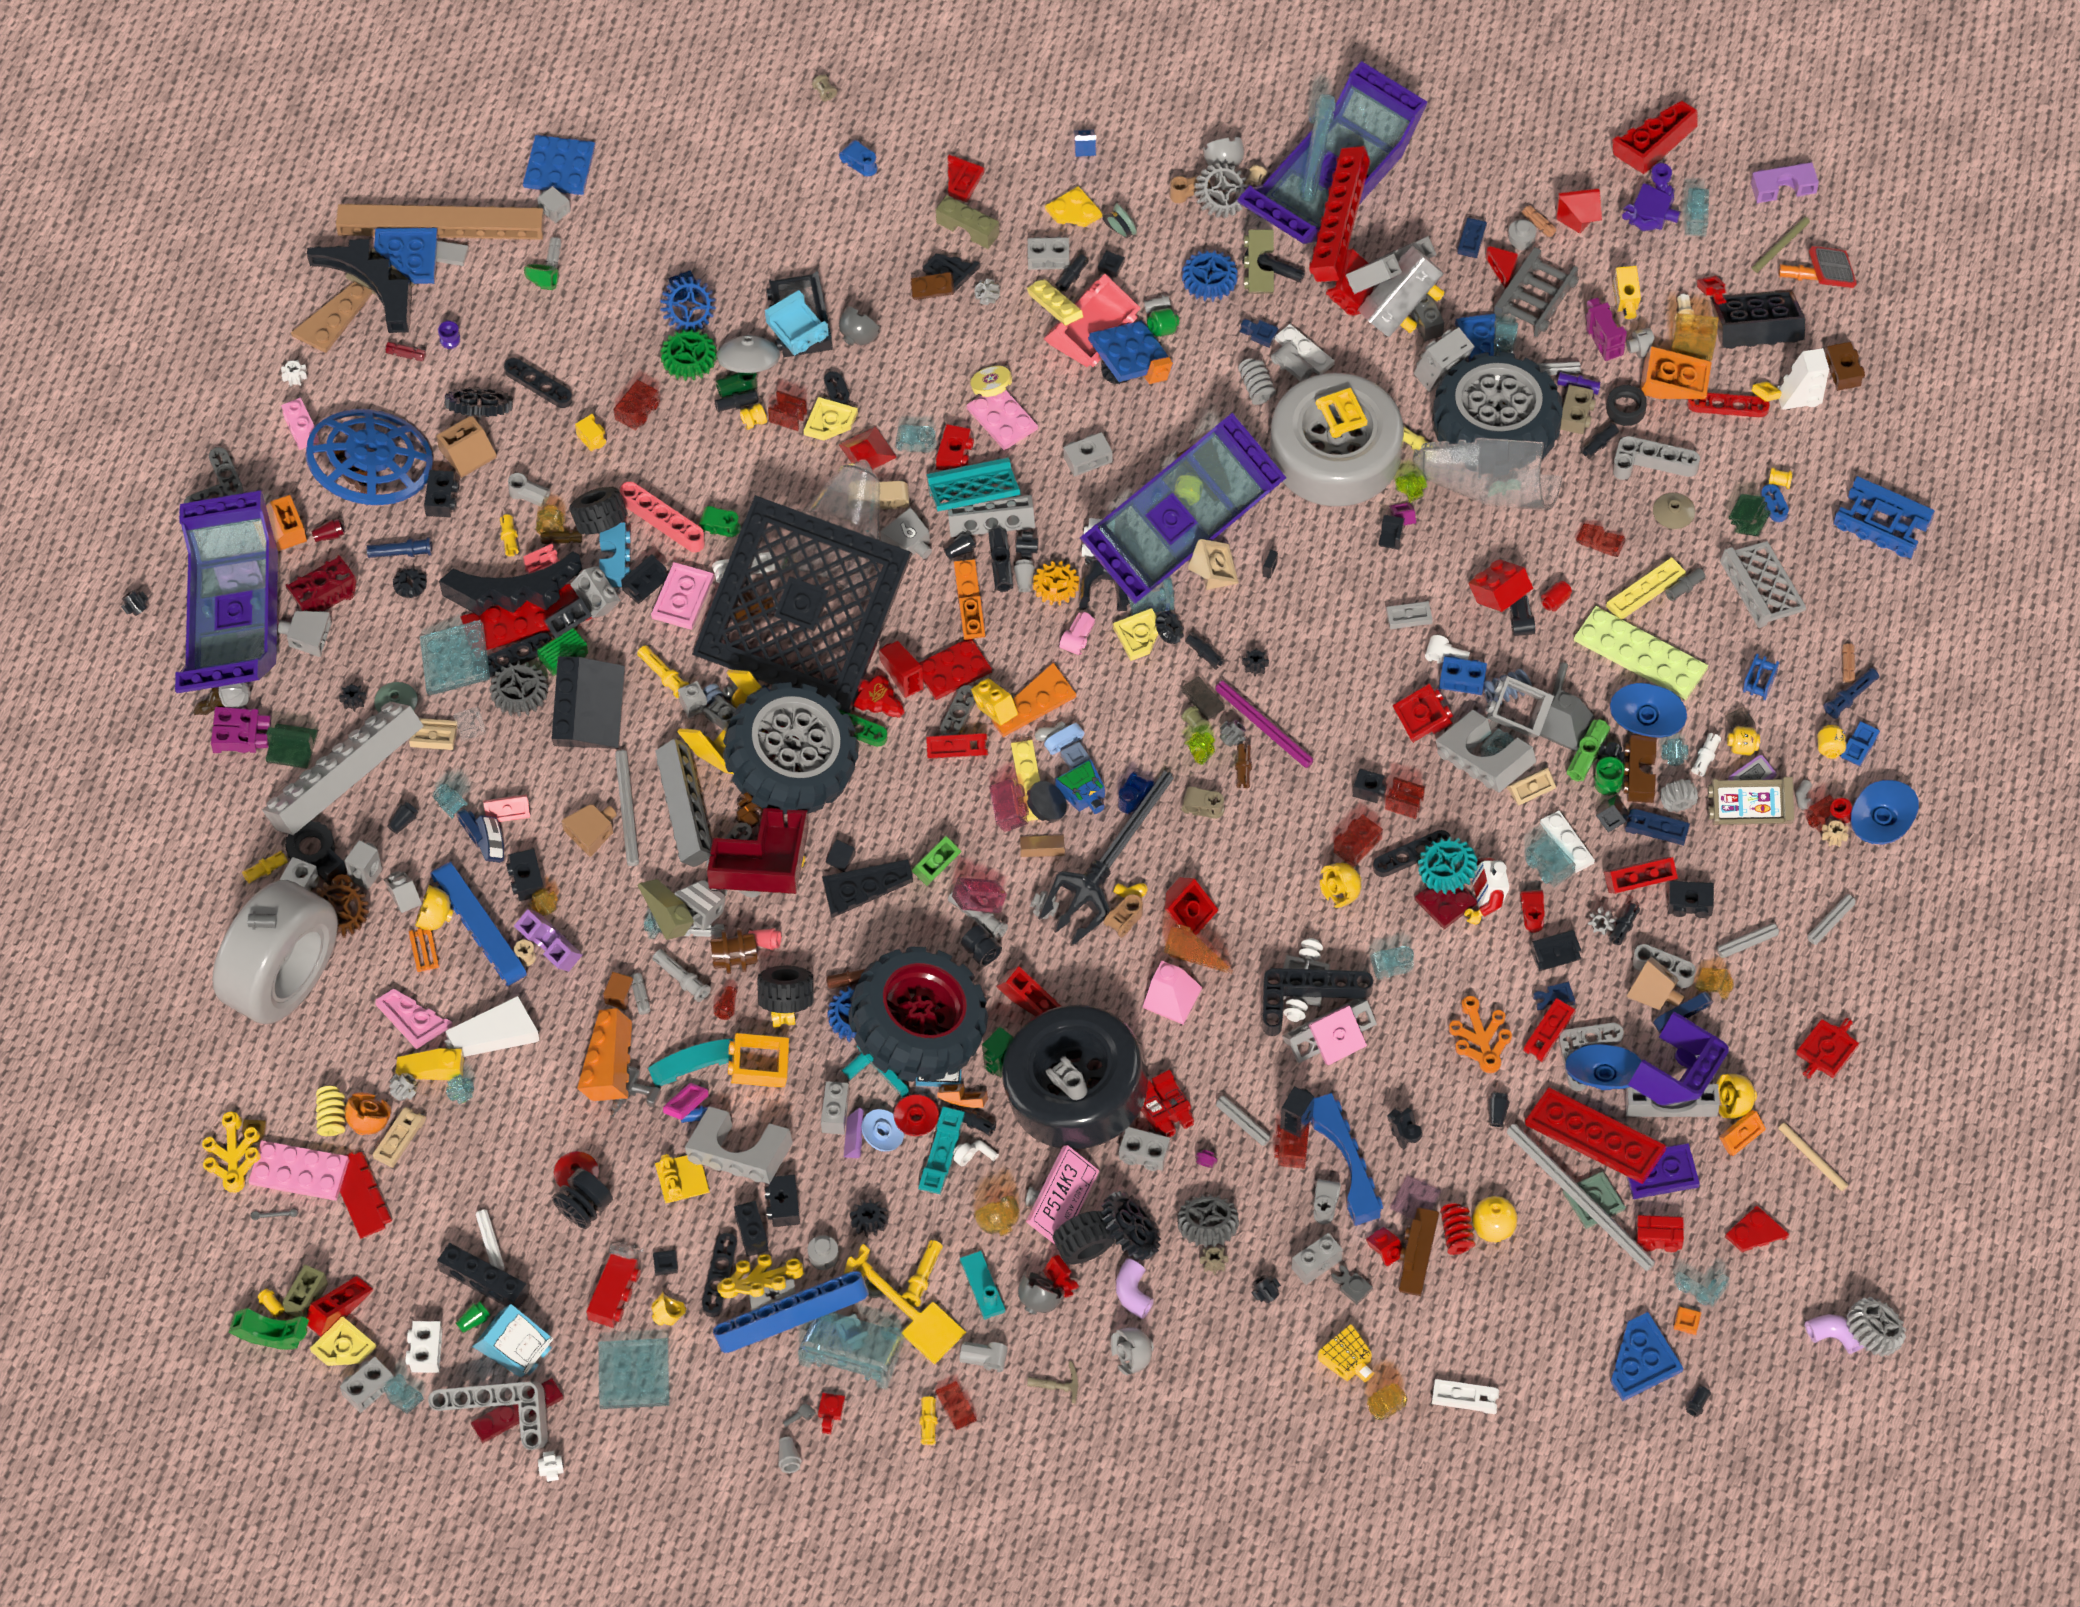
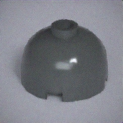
M847 306L839 321L840 332L844 335L843 340L851 346L854 343L859 346L872 343L881 332L879 330L880 327L865 314L863 316L856 314L859 310Z
M1024 1272L1018 1286V1297L1021 1303L1025 1305L1024 1309L1036 1315L1037 1312L1048 1313L1056 1309L1065 1291L1060 1286L1058 1290L1052 1286L1054 1282L1042 1275L1031 1272L1028 1276L1027 1272Z

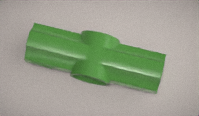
M1600 719L1593 720L1585 737L1580 741L1579 749L1567 770V775L1571 779L1579 782L1584 781L1593 762L1597 759L1601 745H1603L1611 727L1605 721Z

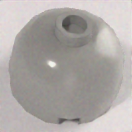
M1235 137V141H1229V138L1219 139L1208 143V148L1203 147L1207 164L1213 167L1216 163H1220L1221 167L1224 163H1227L1228 169H1230L1231 166H1238L1244 158L1243 141L1239 137Z
M1129 1327L1116 1330V1333H1113L1111 1336V1352L1113 1356L1117 1354L1122 1365H1117L1119 1370L1123 1374L1129 1375L1139 1372L1148 1366L1154 1349L1152 1340L1142 1330Z

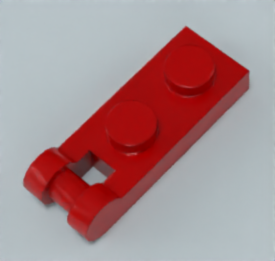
M987 734L926 737L927 759L988 756L985 742L988 740ZM970 741H977V749H971Z
M1556 998L1524 1046L1523 1051L1527 1054H1533L1537 1060L1543 1063L1576 1010ZM1538 1041L1544 1044L1542 1049L1535 1046Z

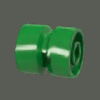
M1605 757L1598 762L1594 786L1602 795H1615L1621 790L1625 769L1620 760L1614 757Z

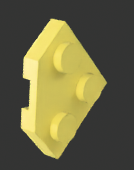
M818 397L804 428V435L826 440L851 430L858 414V408Z
M1152 608L1113 623V629L1130 661L1150 654L1159 635L1155 625L1156 615Z
M342 1316L310 1350L327 1366L360 1364L376 1349V1345Z

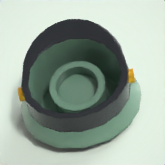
M1119 203L1115 204L1112 212L1102 215L1104 223L1124 238L1128 239L1131 235L1137 234L1134 222Z

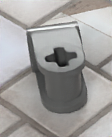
M719 695L715 697V701L709 707L702 709L703 715L724 731L727 730L730 720L736 711L735 707L727 703Z

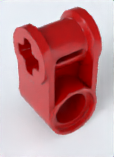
M1543 890L1520 891L1525 928L1532 933L1540 932L1544 927L1545 917Z

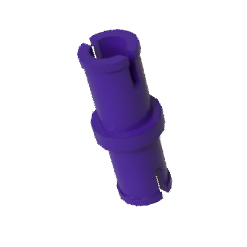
M1560 372L1557 385L1565 387L1573 385L1594 390L1593 394L1598 395L1601 382L1585 379L1582 375L1577 377Z

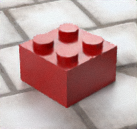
M1501 559L1492 562L1487 569L1476 574L1475 578L1468 582L1478 604L1500 612L1506 610L1534 589L1525 567Z

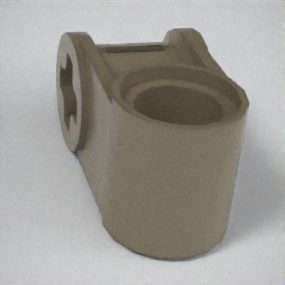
M1188 787L1181 809L1186 814L1190 812L1194 816L1199 815L1217 819L1223 816L1225 811L1223 805L1224 797L1217 791Z

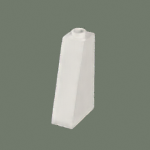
M517 996L445 1031L447 1040L444 1042L447 1049H462L463 1057L535 1043L539 1041V1035Z

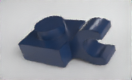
M1244 319L1240 325L1242 327L1240 333L1248 336L1251 335L1252 341L1270 348L1279 329L1259 320L1258 324H1255L1250 320Z

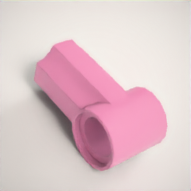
M1078 613L1069 631L1066 630L1064 632L1059 647L1080 656L1082 654L1080 651L1086 646L1087 637L1095 624V619L1088 613Z

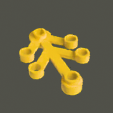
M227 1112L222 1117V1125L227 1131V1151L220 1147L212 1137L205 1138L202 1142V1147L207 1152H212L227 1162L228 1171L221 1168L212 1157L204 1160L203 1167L208 1172L222 1178L223 1187L228 1192L236 1193L245 1186L244 1175L261 1158V1154L256 1148H250L254 1142L258 1141L260 1133L254 1127L247 1128L244 1132L245 1139L237 1148L236 1131L241 1127L242 1119L235 1112ZM255 1132L254 1136L249 1138L250 1134ZM210 1142H213L210 1147H207ZM256 1153L254 1157L250 1158L251 1154ZM245 1154L247 1159L238 1168V1161Z
M762 1254L757 1258L758 1265L747 1278L741 1279L744 1274L750 1272V1264L745 1260L736 1263L737 1271L731 1278L723 1279L717 1285V1290L723 1298H733L738 1293L759 1297L765 1293L764 1287L773 1288L774 1290L786 1288L785 1277L781 1275H786L789 1279H797L803 1276V1265L798 1259H790L784 1267L764 1272L766 1268L772 1265L770 1255Z

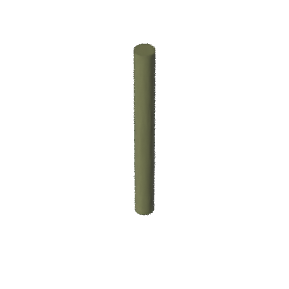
M1803 217L1752 266V270L1758 273L1810 223V220L1807 217Z

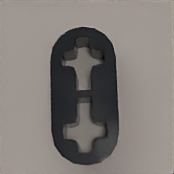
M834 371L827 373L824 376V386L830 401L848 405L850 395L841 374ZM831 379H834V381L837 382L836 387H834L833 383L830 382ZM837 393H840L841 397L844 398V400L840 401V399L837 398Z

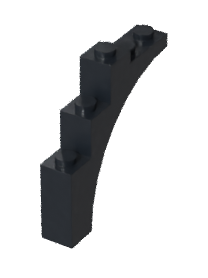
M359 238L349 240L348 247L317 246L307 248L310 266L327 267L343 271L355 276L369 286L384 307L388 333H409L411 307L409 279L391 280L392 270L389 259L378 258L372 260L370 239Z
M572 551L560 561L530 574L505 578H489L466 574L453 568L439 580L443 597L479 616L493 604L513 613L526 601L547 610L560 599L559 590L583 569L579 554Z

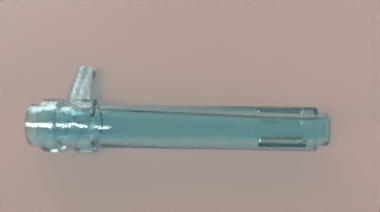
M1326 94L1320 95L1319 99L1316 100V110L1309 117V122L1314 125L1300 191L1301 199L1305 202H1313V199L1316 198L1329 128L1334 118L1332 112L1335 111L1336 107L1335 98Z

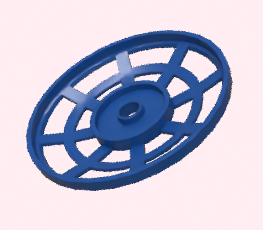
M370 409L342 411L323 419L310 433L305 453L310 472L325 489L345 500L366 505L394 504L414 496L427 483L429 470H432L433 464L429 444L414 426L392 414ZM365 416V418L352 419L343 423L335 421L344 417ZM373 417H378L392 421L400 425L401 427L397 428L396 426L379 419H374ZM365 423L366 429L354 431L348 426ZM374 424L385 426L391 429V431L383 433L375 430ZM325 425L334 428L329 434L326 444L313 445L315 436ZM340 431L349 436L346 443H333L335 436ZM412 432L424 446L426 454L415 451L411 440L405 433ZM400 436L406 443L407 448L397 447L392 439ZM367 449H373L375 452H369ZM333 450H345L347 460L341 464ZM327 452L330 462L336 468L329 476L324 474L318 466L314 453ZM396 454L408 456L402 468L394 462ZM414 458L426 461V467L423 474L414 483L406 473L412 467ZM355 466L367 471V476L349 470V468ZM388 467L394 472L386 476H376L377 471L385 470ZM344 474L353 480L367 483V494L349 490L335 481ZM399 478L407 487L394 493L376 494V484L388 483Z

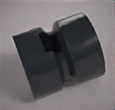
M976 925L963 936L961 945L968 953H974V960L981 967H985L998 958L1002 952V946L994 938H990V933L983 925Z

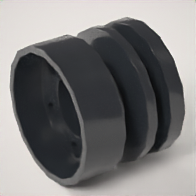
M578 1168L567 1180L570 1187L561 1186L559 1192L552 1196V1201L568 1220L580 1228L587 1229L591 1225V1221L597 1219L596 1211H604L613 1201V1196L598 1178L590 1172Z

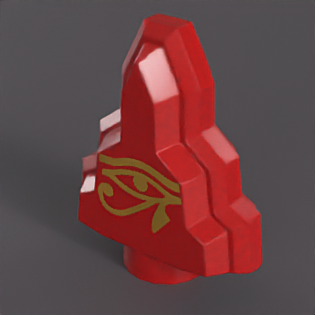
M882 675L876 676L871 682L867 679L862 681L854 707L862 711L869 710L873 713L883 712L887 716L900 718L905 713L900 701L894 698V690L888 686L889 681Z

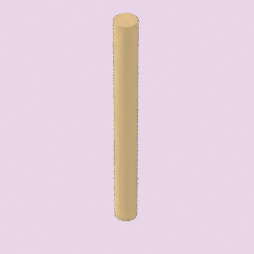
M1786 1123L1779 1126L1778 1129L1841 1191L1848 1187V1184Z

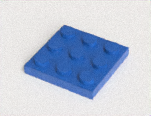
M535 135L523 188L547 191L553 186L561 193L584 195L596 147L595 142Z
M1142 320L1093 332L1088 337V340L1118 382L1145 376L1151 361L1169 357Z

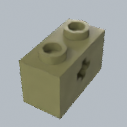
M307 1265L303 1266L282 1302L287 1315L294 1318L300 1316L307 1317L310 1304L320 1299L328 1286L325 1273Z

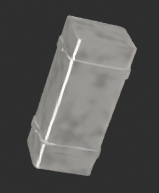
M1413 246L1405 255H1402L1398 262L1402 273L1381 282L1358 309L1372 325L1388 337L1399 326L1408 333L1415 330L1417 322L1413 321L1408 315L1426 294L1435 301H1439L1444 295V290L1436 285V282L1444 273Z

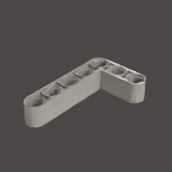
M538 1382L440 1389L433 1391L429 1395V1405L437 1411L518 1404L522 1445L526 1449L535 1450L543 1448L548 1441L544 1388ZM530 1386L535 1390V1395L532 1399L527 1395V1389ZM507 1388L512 1391V1398L510 1400H507L505 1397ZM485 1390L490 1393L488 1402H485L482 1397ZM462 1392H465L468 1396L465 1404L460 1400ZM440 1394H443L446 1399L443 1406L438 1403ZM532 1409L537 1414L534 1422L529 1419V1412ZM533 1433H536L539 1438L536 1445L531 1442V1435Z

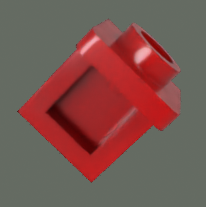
M1385 1227L1366 1238L1369 1247L1381 1255L1384 1265L1389 1266L1400 1259L1402 1250L1400 1240Z

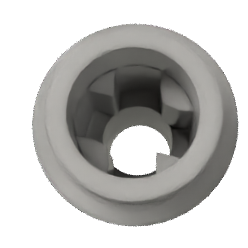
M1031 560L1016 561V566H1014L1019 592L1031 591L1035 570Z
M783 1437L779 1440L778 1465L784 1473H794L800 1469L802 1461L791 1437Z

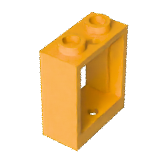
M735 1033L734 1041L729 1042L728 1054L732 1055V1061L728 1062L727 1074L731 1075V1083L785 1087L788 1073L789 1038ZM740 1047L777 1050L776 1072L739 1069Z

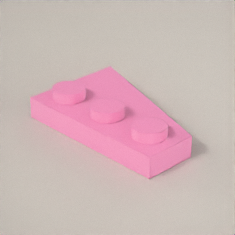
M395 989L376 999L375 1005L416 1050L452 1026L450 1020L446 1018L444 1020L436 1016L434 1011L429 1008L428 1010L416 1004V1001Z

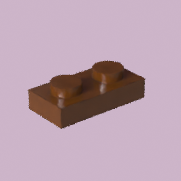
M949 272L911 278L912 298L920 300L954 295L953 274Z

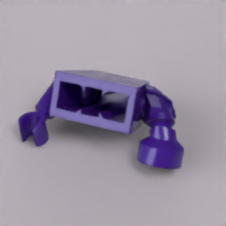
M1664 163L1656 164L1651 172V179L1656 183V188L1643 183L1634 206L1629 204L1623 208L1626 212L1622 214V218L1629 220V224L1635 225L1643 232L1656 229L1662 230L1666 220L1674 223L1679 221L1681 212L1671 209L1674 201V188L1671 185L1668 186V182L1672 178L1670 166Z

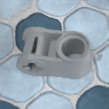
M1066 1057L1061 1058V1062L1054 1068L1046 1070L1051 1081L1060 1087L1071 1099L1079 1100L1087 1094V1086L1083 1075Z
M1318 1179L1314 1201V1219L1318 1223L1329 1224L1333 1220L1336 1204L1339 1199L1341 1182Z

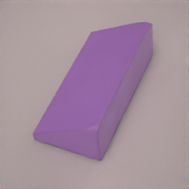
M858 1108L847 1117L844 1146L845 1158L861 1157L863 1136L861 1126L864 1119L862 1108Z

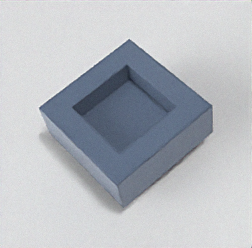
M1080 742L1061 751V757L1070 770L1091 759Z

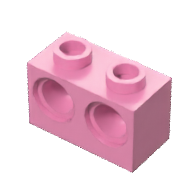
M298 398L281 405L284 419L299 450L306 448L309 435L315 426L302 399ZM317 434L313 444L319 443Z

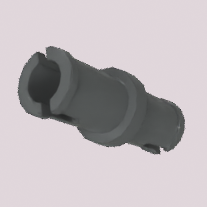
M1697 568L1688 576H1682L1675 585L1665 590L1667 598L1670 601H1675L1676 598L1685 592L1689 593L1695 585L1706 579V575L1702 569Z

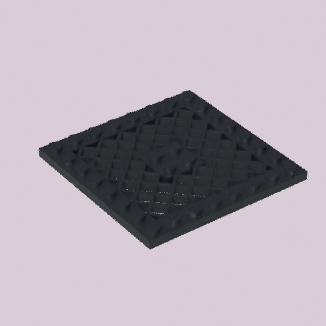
M755 495L692 655L730 670L749 671L755 679L771 685L791 682L792 688H800L801 684L818 688L817 694L824 698L829 694L841 705L840 710L850 713L913 553ZM780 528L790 531L792 533L783 536ZM777 530L780 538L770 543L766 534ZM800 535L812 540L803 543ZM796 537L799 546L789 550L786 541ZM762 538H764L766 545L759 548ZM819 542L831 547L822 551ZM782 543L786 552L775 556L772 548ZM815 544L819 553L809 557L805 548ZM769 550L772 558L762 563L759 554ZM802 550L805 559L795 563L792 554ZM839 550L850 554L842 558ZM835 551L838 560L828 564L825 555ZM858 556L870 561L861 565ZM788 557L791 566L781 570L778 561ZM821 557L824 567L814 570L811 562ZM756 558L758 565L751 568L753 561ZM854 558L858 567L848 571L844 562ZM774 563L778 572L768 576L765 567ZM808 564L811 573L801 577L797 568ZM878 564L883 565L881 571H880V568H879ZM841 565L844 574L834 578L831 569ZM874 565L877 574L867 579L864 569ZM761 570L764 578L754 583L751 574ZM794 570L797 579L789 576L788 581H786L784 574ZM827 571L830 580L820 584L817 575ZM860 572L864 581L854 585L850 576ZM780 577L783 586L774 590L770 581ZM813 577L817 586L804 581ZM748 578L750 585L743 588L745 581ZM846 578L850 587L840 591L837 582ZM877 580L874 590H872L870 583ZM766 583L770 592L760 596L757 587ZM833 584L836 594L829 596L830 591L824 588ZM866 585L869 595L859 598L856 589ZM753 589L756 599L746 603L743 594ZM783 592L780 601H778L776 594ZM852 592L856 601L846 605L842 596ZM740 597V600L743 605L736 607V604ZM772 597L775 606L766 610L762 601ZM839 598L842 607L832 611L829 602ZM869 600L867 608L864 610L862 603ZM758 603L762 612L752 616L749 607ZM858 605L861 615L851 618L848 610ZM826 606L828 614L821 617L823 609ZM745 609L748 619L738 622L735 614ZM775 612L774 617L780 620L771 623L768 614ZM845 612L848 621L838 625L834 616ZM732 617L735 625L728 627V624ZM764 617L768 626L758 630L754 621ZM831 618L834 627L824 631L821 622ZM861 620V623L857 631L854 623ZM788 622L800 627L791 631ZM751 623L754 632L744 636L741 627ZM784 624L787 633L777 637L774 628ZM850 625L854 634L844 639L840 630ZM818 626L820 634L810 638L807 629L815 632ZM737 629L740 639L730 642L727 634ZM770 630L773 639L763 643L760 634ZM803 631L807 640L797 644L793 635ZM837 632L840 641L830 645L826 636ZM723 637H724V639H725V641H726V644L721 643L722 640H723ZM757 637L760 646L750 650L747 641ZM790 638L793 646L783 651L780 641ZM823 638L826 647L816 652L813 642ZM854 640L849 651L846 643ZM743 643L746 652L735 648V646ZM776 644L779 653L769 657L766 648ZM809 645L812 654L803 658L799 649ZM843 646L846 654L836 659L832 650ZM762 650L765 659L754 654ZM795 651L799 660L789 664L785 655ZM829 652L832 661L822 665L819 656ZM782 658L785 666L772 661ZM815 658L818 668L808 671L805 662ZM845 661V664L841 671L838 663ZM801 665L804 673L794 670L792 668ZM835 666L838 675L828 679L825 669ZM821 672L824 680L813 677L812 675Z

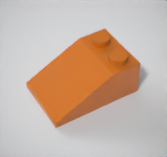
M1651 346L1644 360L1640 390L1643 391L1645 396L1657 399H1706L1712 362Z

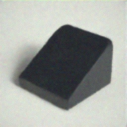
M836 839L826 859V863L845 872L856 856L855 848Z

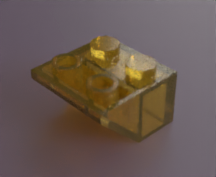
M1676 313L1673 320L1670 351L1712 362L1719 317Z

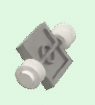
M1308 938L1301 942L1303 949L1299 951V955L1302 958L1286 955L1283 967L1286 969L1329 970L1330 964L1316 961L1321 958L1319 952L1323 950V946L1318 940ZM1296 980L1291 982L1294 985L1301 984V982ZM1314 982V984L1317 986L1323 985L1322 982ZM1284 996L1283 999L1287 1000L1286 1006L1288 1008L1283 1013L1290 1021L1298 1022L1303 1020L1306 1015L1302 1011L1307 1010V1004L1320 1007L1322 997Z

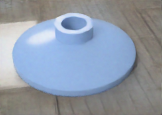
M883 1109L872 1110L862 1121L863 1136L873 1148L887 1152L895 1150L902 1143L904 1133L897 1128L893 1113Z

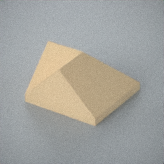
M1204 539L1198 540L1188 569L1203 577L1206 590L1238 584L1229 544Z

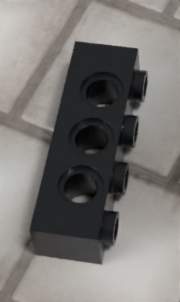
M450 1242L437 1260L440 1272L506 1307L512 1304L519 1310L529 1295L527 1283Z

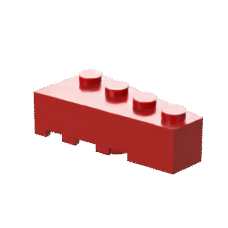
M1684 101L1674 104L1660 112V116L1647 119L1642 126L1636 129L1634 127L1631 128L1622 137L1617 136L1613 138V155L1640 173H1647L1698 127L1697 110Z

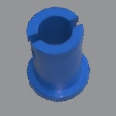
M700 1105V1108H694L681 1122L701 1121L708 1107Z

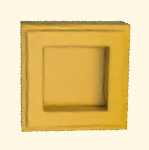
M1768 381L1754 384L1751 390L1764 401L1779 399L1782 393Z

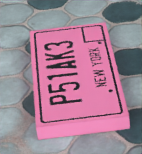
M1068 1145L1063 1146L1026 1222L1055 1244L1052 1237L1054 1232L1067 1220L1078 1215L1099 1170Z

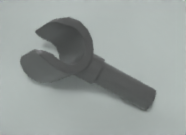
M803 1404L798 1409V1412L785 1420L783 1424L787 1427L801 1417L809 1421L815 1415V1411L808 1404Z

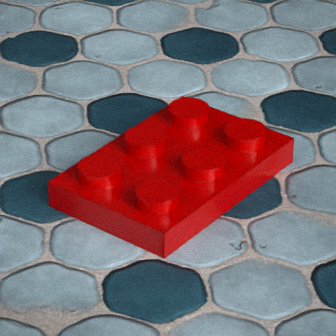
M972 639L959 642L919 662L923 669V682L935 700L992 673V668Z

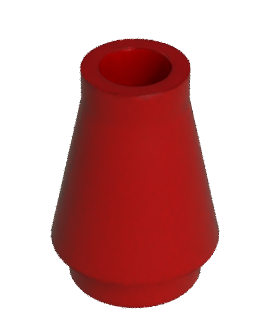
M1846 798L1835 799L1830 806L1831 814L1842 820L1843 823H1849L1852 812L1851 802Z

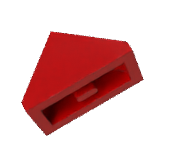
M1489 246L1486 249V260L1506 289L1517 267L1518 254Z

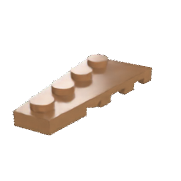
M353 282L291 332L292 337L327 353L370 298L372 290Z

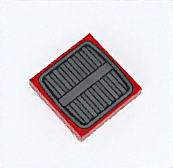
M1815 246L1809 249L1819 284L1854 288L1857 285L1847 251Z

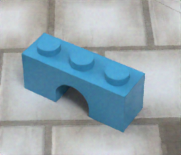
M621 522L612 529L600 533L601 552L610 551L615 553L609 559H599V568L603 571L612 587H622L621 580L630 573V567H626V561L631 560L630 549H627V543H631V533L626 530L625 522Z

